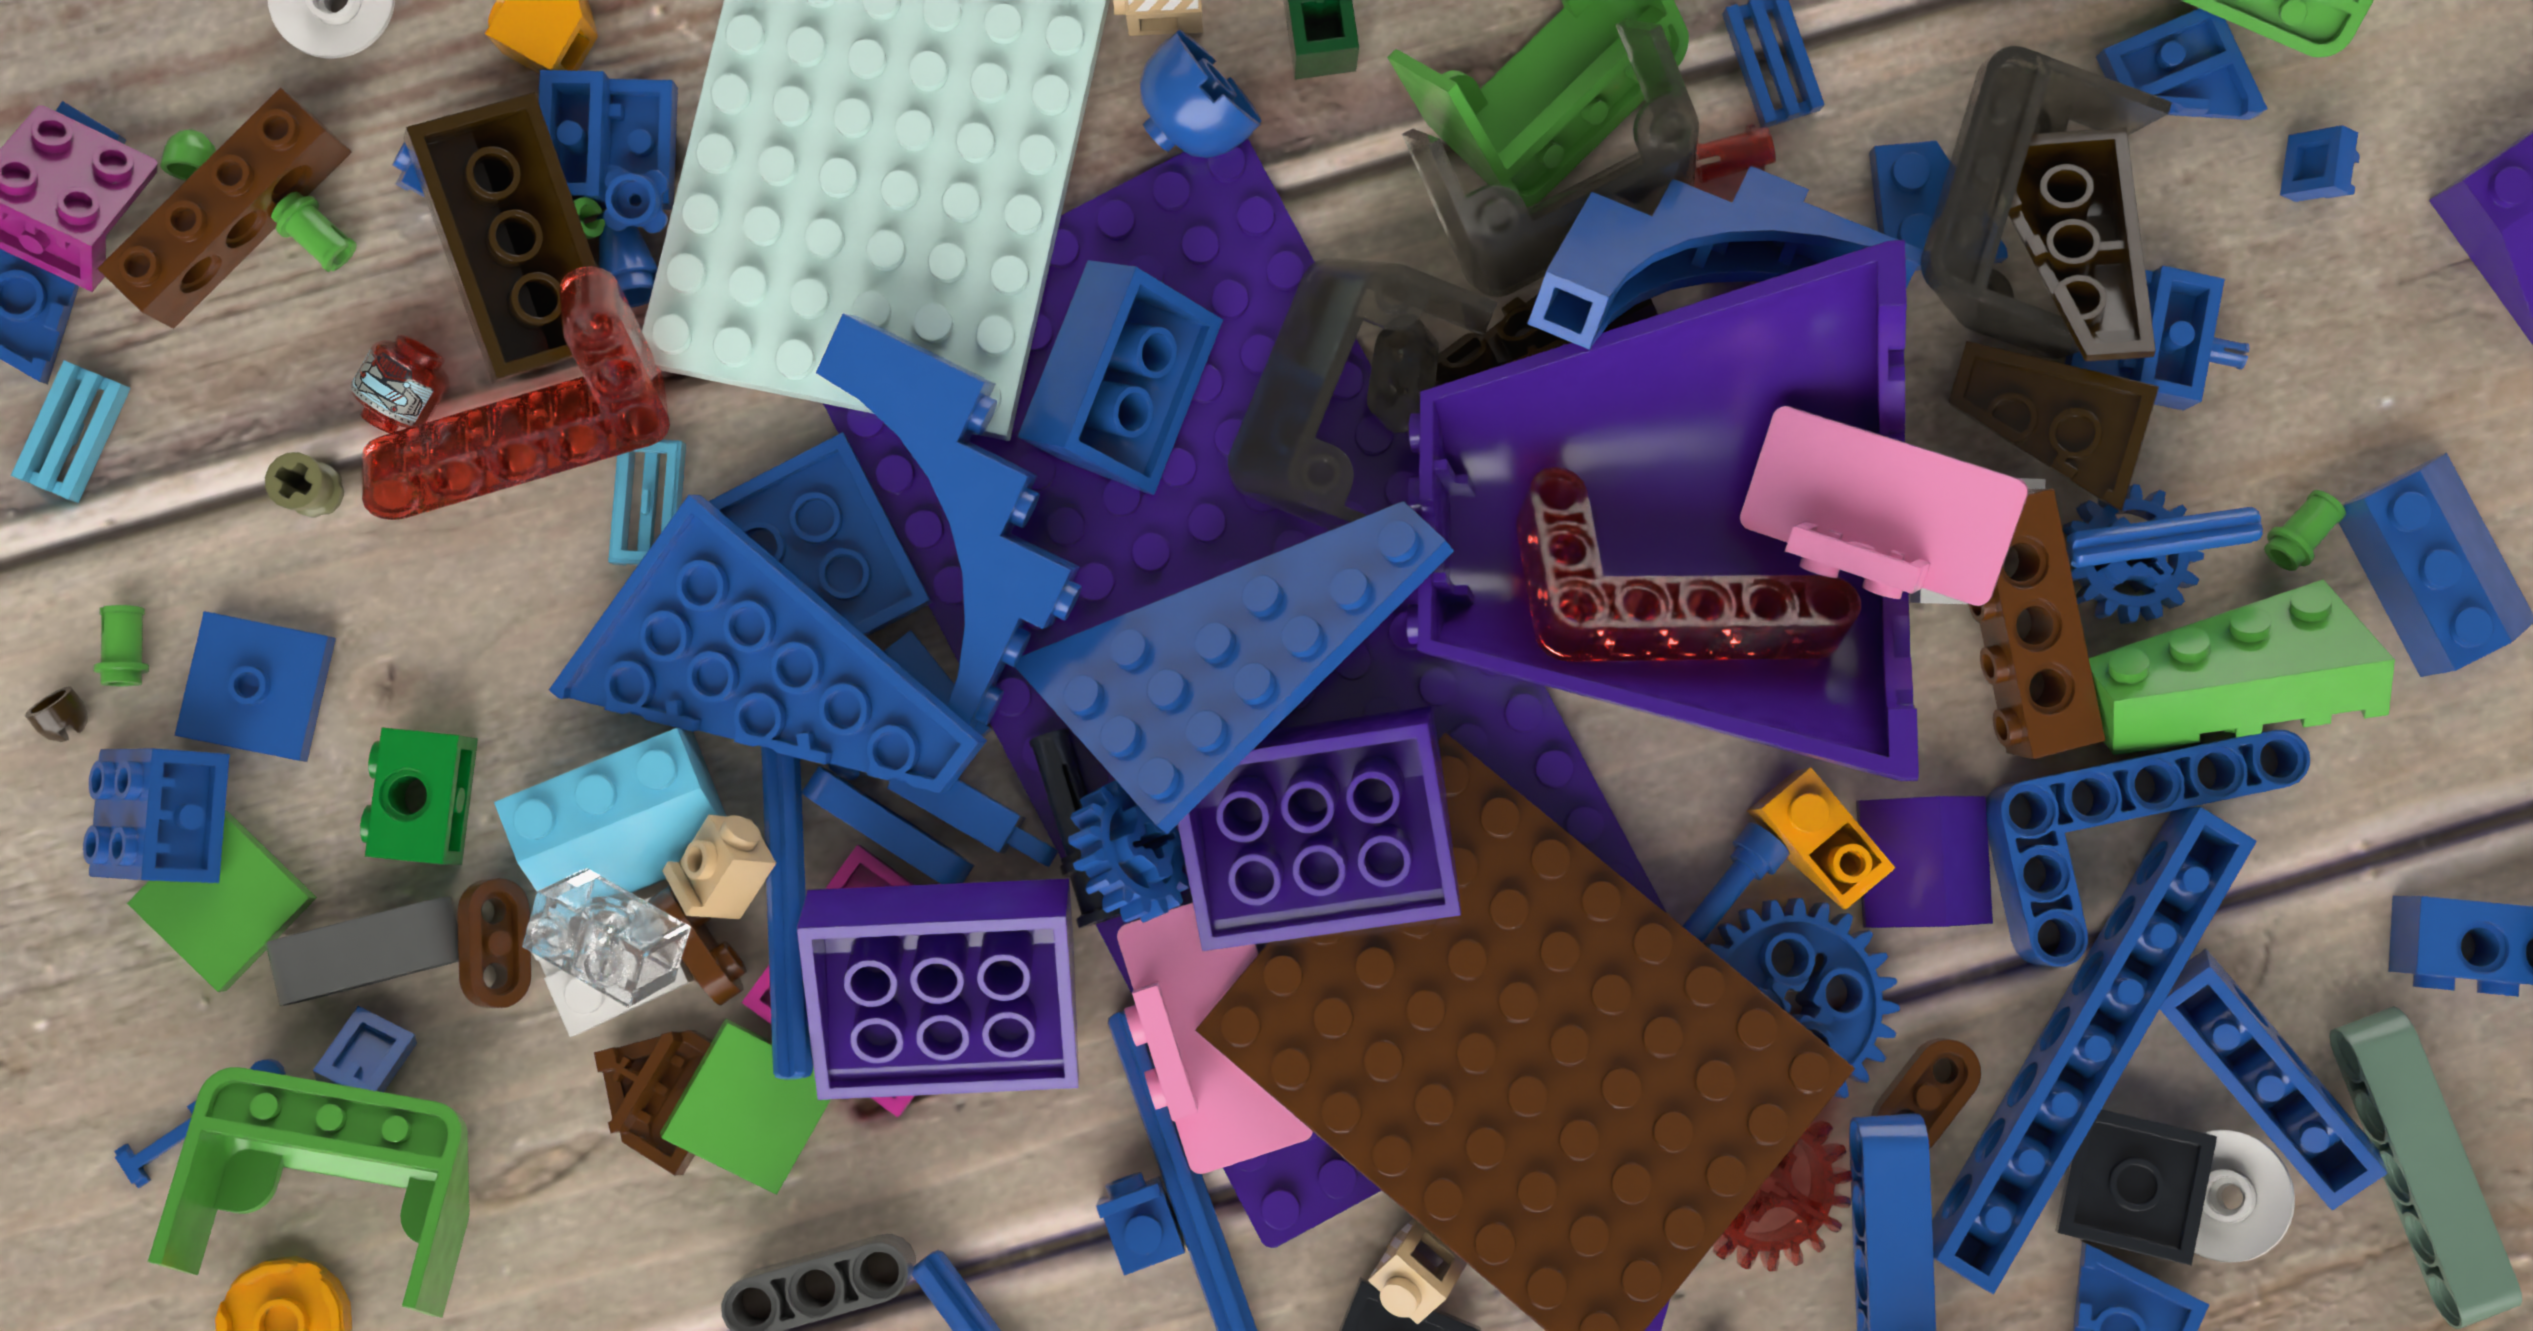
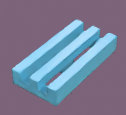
M63 360L11 476L79 503L131 388ZM98 389L104 390L62 483L57 480L72 446H75L85 426L83 421Z
M618 438L609 563L613 565L626 566V564L638 566L653 545L661 453L667 454L661 533L682 505L686 444L683 441ZM645 452L637 551L628 550L635 453Z

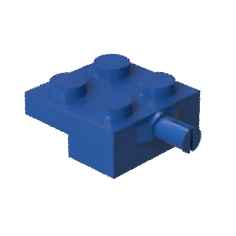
M540 70L539 105L573 202L576 199L588 197L596 201L601 209H607L605 204L607 187L604 180L611 169L621 167L633 174H645L647 171L654 169L662 172L669 182L668 190L663 194L662 210H672L675 190L678 87L673 80L609 79L604 71ZM638 194L631 197V204L637 207L641 204L642 199Z
M2162 265L2155 271L2145 270L2156 349L2154 357L2085 361L2070 333L2065 364L2159 386L2155 405L2184 411L2202 402L2209 362L2242 370L2248 360V356L2244 354L2249 352L2250 347L2248 343L2214 337L2224 287V278Z

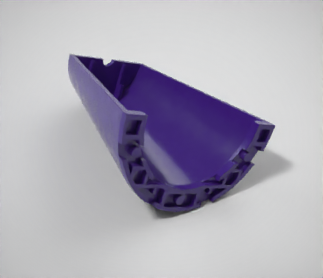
M1905 240L1886 241L1604 332L1590 350L1577 344L1569 343L1421 391L1420 413H1411L1409 419L1411 451L1420 452L1419 476H1411L1409 479V507L1448 542L1454 552L1418 586V604H1409L1407 635L1409 643L1417 644V650L1428 655L1898 781H1918L1917 708H1915L1913 703L1909 593L1903 591L1901 599L1888 598L1862 588L1865 578L1840 570L1838 577L1832 578L1805 570L1799 566L1802 559L1801 556L1785 551L1787 542L1748 530L1740 521V514L1772 416L1780 407L1791 406L1905 442L1904 350L1906 346L1907 310Z

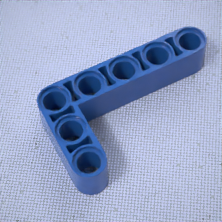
M2288 730L2264 731L2262 734L2216 740L2007 783L1994 788L1986 797L1988 840L2011 942L2016 953L2023 960L2034 965L2066 967L2077 962L2086 950L2088 931L2065 833L2292 786L2301 781L2307 774L2310 766V752L2306 743L2297 734ZM2266 744L2275 751L2278 760L2276 771L2272 775L2264 771L2260 763V754ZM2203 757H2207L2216 769V779L2210 789L2200 782L2197 773V767ZM2141 769L2146 770L2152 776L2155 783V791L2148 802L2143 801L2135 790V778ZM2079 781L2085 783L2093 794V804L2091 810L2086 815L2081 814L2072 802V792ZM2017 794L2024 796L2031 806L2032 816L2024 828L2018 827L2009 815V805ZM2032 857L2038 858L2046 870L2044 884L2036 891H2033L2026 884L2023 872L2026 863ZM2048 920L2056 924L2060 932L2058 947L2050 954H2046L2038 942L2040 927Z
M1918 1113L1852 1117L1849 1126L1857 1331H1936L1930 1152L1924 1119Z

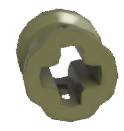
M300 452L285 453L277 457L269 465L265 475L266 491L277 505L295 510L297 513L310 518L333 513L341 505L344 497L340 473L332 466L316 461L313 457ZM304 477L312 484L307 494L298 487Z

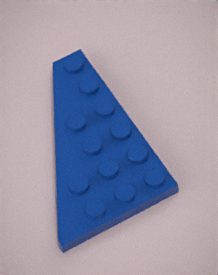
M689 494L549 688V691L560 699L570 698L602 706L604 710L620 714L630 713L642 716L648 721L692 732L702 731L734 739L736 743L752 747L762 746L774 749L776 753L824 765L834 764L866 772L868 776L884 780L894 779L906 782L912 787L936 793L949 791L987 742L983 736L701 495Z
M1402 501L1023 655L1015 667L1154 824L1168 834L1454 550L1438 532Z

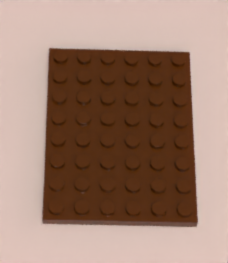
M1445 732L1438 740L1443 767L1461 915L1269 942L1195 1031L1545 1331H1645L1855 1068Z

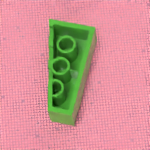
M2322 579L2091 657L2089 662L2106 740L2103 742L2113 755L2199 743L2200 735L2208 732L2224 731L2235 733L2236 737L2262 734L2263 724L2300 719L2303 728L2331 724L2332 714L2361 710L2364 719L2389 715L2395 659L2326 581Z

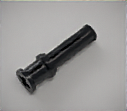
M1066 728L1037 736L1029 741V745L1033 749L1047 793L1048 803L1052 809L1066 857L1061 858L1062 865L1060 866L1062 876L1070 878L1081 913L1076 919L1080 929L1120 917L1121 913L1120 908L1109 913L1103 910L1104 895L1100 891L1088 894L1085 888L1091 878L1088 877L1086 871L1075 870L1073 865L1082 855L1080 849L1075 848L1068 842L1069 836L1080 831L1070 818L1072 813L1083 808L1080 799L1087 795L1088 792L1070 741L1069 729Z

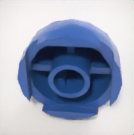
M1178 30L1171 38L1166 39L1145 64L1140 78V98L1150 117L1143 123V126L1151 138L1167 152L1176 145L1187 154L1195 157L1211 158L1228 153L1253 134V131L1261 125V117L1231 77L1226 80L1213 66L1216 60L1182 30Z

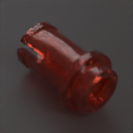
M1752 123L1746 125L1745 132L1704 143L1692 144L1694 162L1715 156L1720 157V161L1695 168L1701 184L1707 183L1712 179L1747 171L1750 166L1765 171L1766 165L1776 162L1774 143L1767 126L1757 129L1755 124Z

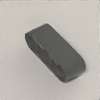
M450 896L394 908L265 943L279 1006L305 1002L459 962L458 924Z
M880 1234L755 1269L744 1275L727 1290L721 1303L722 1318L727 1328L731 1331H783L886 1302L896 1297L912 1279V1273L916 1265V1255L911 1244L903 1237L894 1234ZM874 1252L890 1254L899 1266L897 1280L892 1283H882L874 1279L868 1270L870 1254ZM819 1269L832 1277L835 1283V1294L831 1300L821 1301L808 1293L805 1285L808 1271ZM755 1287L763 1290L768 1295L771 1301L769 1317L757 1318L751 1316L746 1311L743 1305V1294L746 1288Z

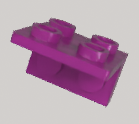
M37 106L0 148V249L93 292L105 277L97 268L106 260V236L157 174V160L46 106Z

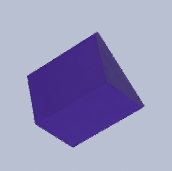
M1931 796L1856 801L1858 824L1895 867L1892 872L1861 897L1863 928L1951 927L1993 924L1986 796Z

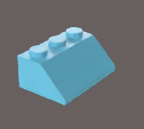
M680 728L672 729L494 802L517 863L558 922H564L666 880L662 871L668 861L679 862L687 846L692 842L707 816H726L694 732Z

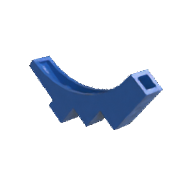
M1753 166L1749 167L1733 202L1672 178L1653 216L1591 192L1545 273L1528 324L1590 350L1611 322L1634 305L1667 291L1706 283L1762 282L1876 244L1898 239L1804 202L1809 189ZM1905 243L1906 288L1923 253L1922 249Z
M843 313L817 368L816 374L859 399L896 433L930 480L950 523L963 576L965 628L958 676L947 706L973 729L978 721L988 725L1004 694V690L996 687L997 681L1006 664L1012 667L1018 664L1030 640L1031 632L1023 629L1025 622L1027 621L1044 629L1052 625L1056 617L1065 621L1070 615L1082 589L1081 585L1073 582L1080 567L1011 534L1015 525L1020 528L1026 526L1037 505L1040 493L1032 490L1038 475L969 442L973 432L980 436L984 433L993 417L997 400L991 398L990 395L996 383L865 319Z

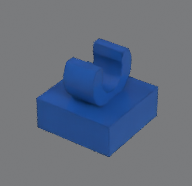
M2340 125L2288 135L2280 195L2294 202L2355 194V186L2351 184L2354 163H2359L2360 155L2356 151L2358 132Z

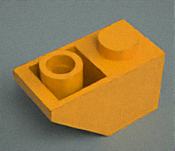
M497 0L488 17L489 27L485 32V35L502 54L540 74V70L578 71L598 38L589 0Z
M1811 767L1792 772L1747 810L1759 826L1769 831L1787 847L1790 852L1787 860L1843 910L1848 909L1895 869L1894 865Z

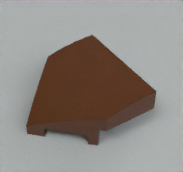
M696 1030L671 1031L651 1039L594 1052L598 1073H603L612 1115V1120L608 1122L610 1134L620 1133L624 1144L674 1176L684 1175L695 1155L662 1139L660 1132L713 1041Z

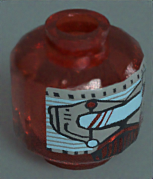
M398 335L395 341L382 340L376 342L371 347L351 382L354 398L364 407L360 416L374 427L391 434H395L399 426L408 429H419L426 426L450 385L449 377L442 368L445 362L444 358L425 344L404 335Z

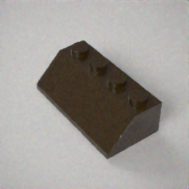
M535 92L406 127L404 134L405 144L492 384L622 342Z

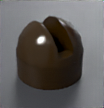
M71 686L61 688L46 696L32 706L25 714L27 720L38 733L48 740L58 742L69 740L65 727L70 725L77 733H81L88 722L86 707Z

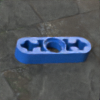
M820 765L801 792L823 809L940 884L964 883L975 866L971 861Z

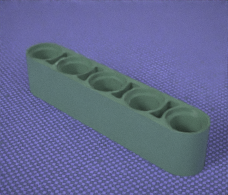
M2393 1006L2331 1030L2329 1038L2334 1057L2365 1134L2380 1151L2388 1174L2383 1176L2430 1295L2442 1317L2453 1328L2462 1329L2520 1306L2522 1303V1292L2418 1034L2411 1021L2399 1008Z

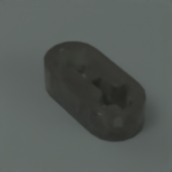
M1413 315L1401 316L1389 322L1378 334L1374 346L1367 393V406L1385 428L1394 433L1409 431L1410 414L1420 413V392L1435 387L1439 342L1425 324Z

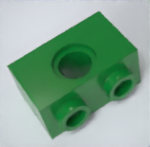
M381 727L380 741H375L372 745L368 761L369 775L372 779H375L372 804L365 807L360 823L361 840L363 843H366L365 857L462 865L478 738ZM419 779L426 787L427 799L424 806L418 812L412 813L406 805L405 793L408 786L413 781Z

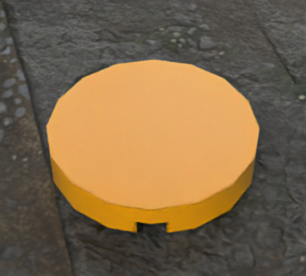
M299 1256L271 1258L239 1274L230 1285L232 1287L228 1290L225 1300L220 1302L215 1317L216 1331L352 1330L351 1302L340 1280L321 1263Z

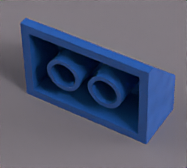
M1088 260L1017 437L1062 461L1154 495L1223 319L1138 267Z
M2447 453L2441 454L2342 504L2345 508L2346 516L2339 522V525L2420 677L2456 671L2512 643L2533 624V612Z

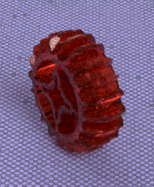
M1821 1120L1807 1128L1769 1175L1775 1181L1774 1185L1787 1193V1197L1784 1198L1772 1190L1766 1193L1759 1188V1196L1755 1197L1757 1192L1753 1195L1714 1244L1713 1253L1717 1257L1725 1260L1737 1248V1264L1744 1269H1751L1760 1251L1763 1267L1768 1271H1777L1780 1263V1250H1783L1790 1263L1798 1266L1803 1263V1253L1799 1244L1805 1241L1809 1247L1819 1253L1826 1246L1823 1239L1816 1233L1818 1229L1824 1226L1836 1233L1841 1230L1842 1224L1828 1214L1832 1205L1839 1208L1850 1207L1851 1199L1839 1192H1835V1184H1846L1852 1181L1853 1177L1850 1170L1832 1167L1831 1165L1846 1155L1845 1146L1840 1143H1829L1822 1146L1833 1131V1127L1829 1122ZM1798 1143L1804 1150L1810 1165L1811 1186L1808 1197L1795 1188L1791 1177V1170L1797 1159L1793 1151ZM1775 1207H1785L1797 1213L1794 1219L1778 1229L1759 1233L1746 1231L1752 1221L1759 1223L1762 1216L1768 1210Z

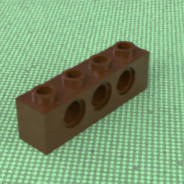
M280 87L97 269L142 313L174 329L276 228L277 223L271 218L276 205L293 192H299L304 197L308 196L352 151L306 107Z
M2054 488L2028 489V496L2010 547L2012 546L2018 554L2019 563L2016 572L2009 577L2003 566L1991 599L1980 606L1969 603L1968 606L1974 619L1980 623L1984 647L1980 651V664L1986 680L1993 686L1997 710L1993 713L1995 734L1999 742L2006 748V753L2036 759L2106 740ZM2026 609L2031 617V629L2028 635L2021 639L2017 633L2016 623L2020 613ZM2040 672L2044 680V689L2041 696L2036 701H2033L2030 696L2029 686L2033 676Z

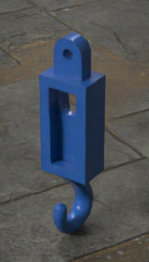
M827 764L829 769L841 778L855 780L860 775L858 770ZM894 779L888 780L889 785L887 788L998 853L1005 854L1009 846L1037 862L1050 867L1059 852L1054 847L1020 828L1026 819L1025 817L960 779L955 782L949 791L943 793L912 787L906 782Z

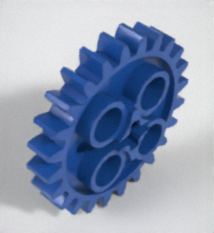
M1789 898L1784 913L1777 900L1763 901L1762 919L1751 908L1739 910L1741 930L1730 923L1720 924L1717 928L1725 942L1724 946L1715 944L1704 945L1787 1013L1790 1012L1791 1005L1784 999L1786 992H1797L1795 1001L1802 1006L1799 1014L1790 1015L1855 1068L1849 1076L1850 1079L1861 1083L1870 1081L1862 1062L1864 1060L1884 1062L1886 1060L1885 1055L1874 1043L1877 1037L1895 1038L1896 1036L1894 1030L1881 1023L1882 1015L1900 1011V1005L1885 1001L1882 996V991L1896 985L1897 979L1878 977L1876 969L1887 960V953L1867 954L1864 950L1869 944L1873 933L1867 930L1849 935L1848 932L1853 919L1851 914H1838L1829 922V903H1814L1807 914L1803 898ZM1780 941L1786 942L1794 954L1793 966L1785 975H1780L1774 969L1771 960L1773 948ZM1820 953L1824 957L1823 964L1819 970L1812 973L1815 965V956ZM1835 976H1838L1847 988L1846 1001L1838 1010H1834L1828 1004L1825 991L1828 982ZM1846 1081L1835 1093L1834 1097L1844 1099L1849 1097Z

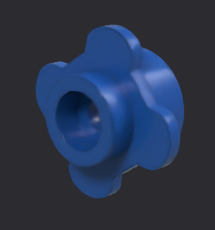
M621 167L611 169L604 180L607 187L605 193L607 209L603 214L606 225L615 231H623L628 226L643 227L648 233L662 231L668 221L667 215L662 210L663 194L669 187L666 176L654 169L647 171L645 174L629 173ZM635 194H638L642 199L641 204L637 207L631 204V197Z

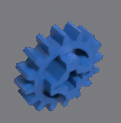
M2133 484L2129 488L2122 513L2098 499V504L2088 500L2076 508L2078 515L2084 522L2073 520L2064 524L2062 530L2068 536L2076 531L2131 524L2124 516L2118 519L2115 516L2117 514H2131L2147 521L2184 516L2187 509L2184 505L2170 510L2163 508L2166 492L2162 490L2149 494L2143 500L2140 484ZM2191 551L2168 555V562H2166V555L2131 560L2133 565L2127 564L2126 561L2079 568L2073 567L2071 569L2073 581L2078 580L2082 587L2076 594L2077 603L2080 604L2095 599L2097 601L2095 617L2099 619L2111 616L2117 609L2120 624L2136 622L2140 613L2146 621L2163 617L2162 605L2171 609L2181 606L2185 602L2177 588H2189L2198 584L2199 578L2188 571L2187 568L2188 564L2203 560L2204 553ZM2118 584H2129L2135 592L2142 590L2146 595H2126L2115 591L2113 588Z
M1116 780L1083 796L1080 799L1083 808L1072 813L1070 818L1080 831L1069 836L1068 842L1081 850V858L1076 860L1073 865L1075 870L1086 871L1088 877L1091 878L1085 888L1087 893L1092 894L1100 891L1104 895L1103 910L1109 913L1120 908L1122 920L1127 923L1137 918H1140L1142 923L1148 922L1168 913V910L1181 905L1183 899L1180 892L1190 888L1187 875L1182 872V869L1186 868L1184 854L1181 851L1182 843L1177 828L1174 827L1167 834L1157 827Z

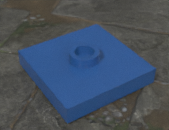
M204 611L174 736L307 762L336 638Z

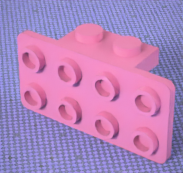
M1784 406L1778 408L1772 416L1740 514V521L1748 530L1787 542L1785 551L1801 556L1802 559L1799 566L1810 572L1837 578L1839 571L1843 570L1865 578L1862 588L1888 598L1901 599L1903 591L1913 594L1924 588L1980 606L1987 603L1993 595L2028 496V487L2023 480L1798 408Z
M1193 902L1170 909L1168 913L1148 922L1142 923L1141 919L1124 924L1118 931L1117 939L1133 987L1132 995L1135 1005L1124 1008L1135 1045L1139 1046L1148 1043L1155 1068L1145 1071L1144 1074L1156 1110L1168 1106L1172 1122L1175 1121L1191 1170L1197 1174H1205L1309 1139L1313 1133L1311 1129L1195 1031L1258 956L1256 944L1202 951Z

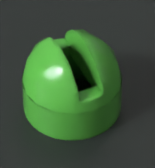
M193 129L181 130L169 137L163 150L160 167L167 174L186 181L216 149L203 133Z

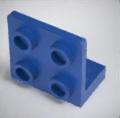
M155 748L101 749L99 759L93 764L89 775V793L92 799H95L93 825L87 829L83 841V855L86 863L89 864V876L147 881L219 883L230 754Z

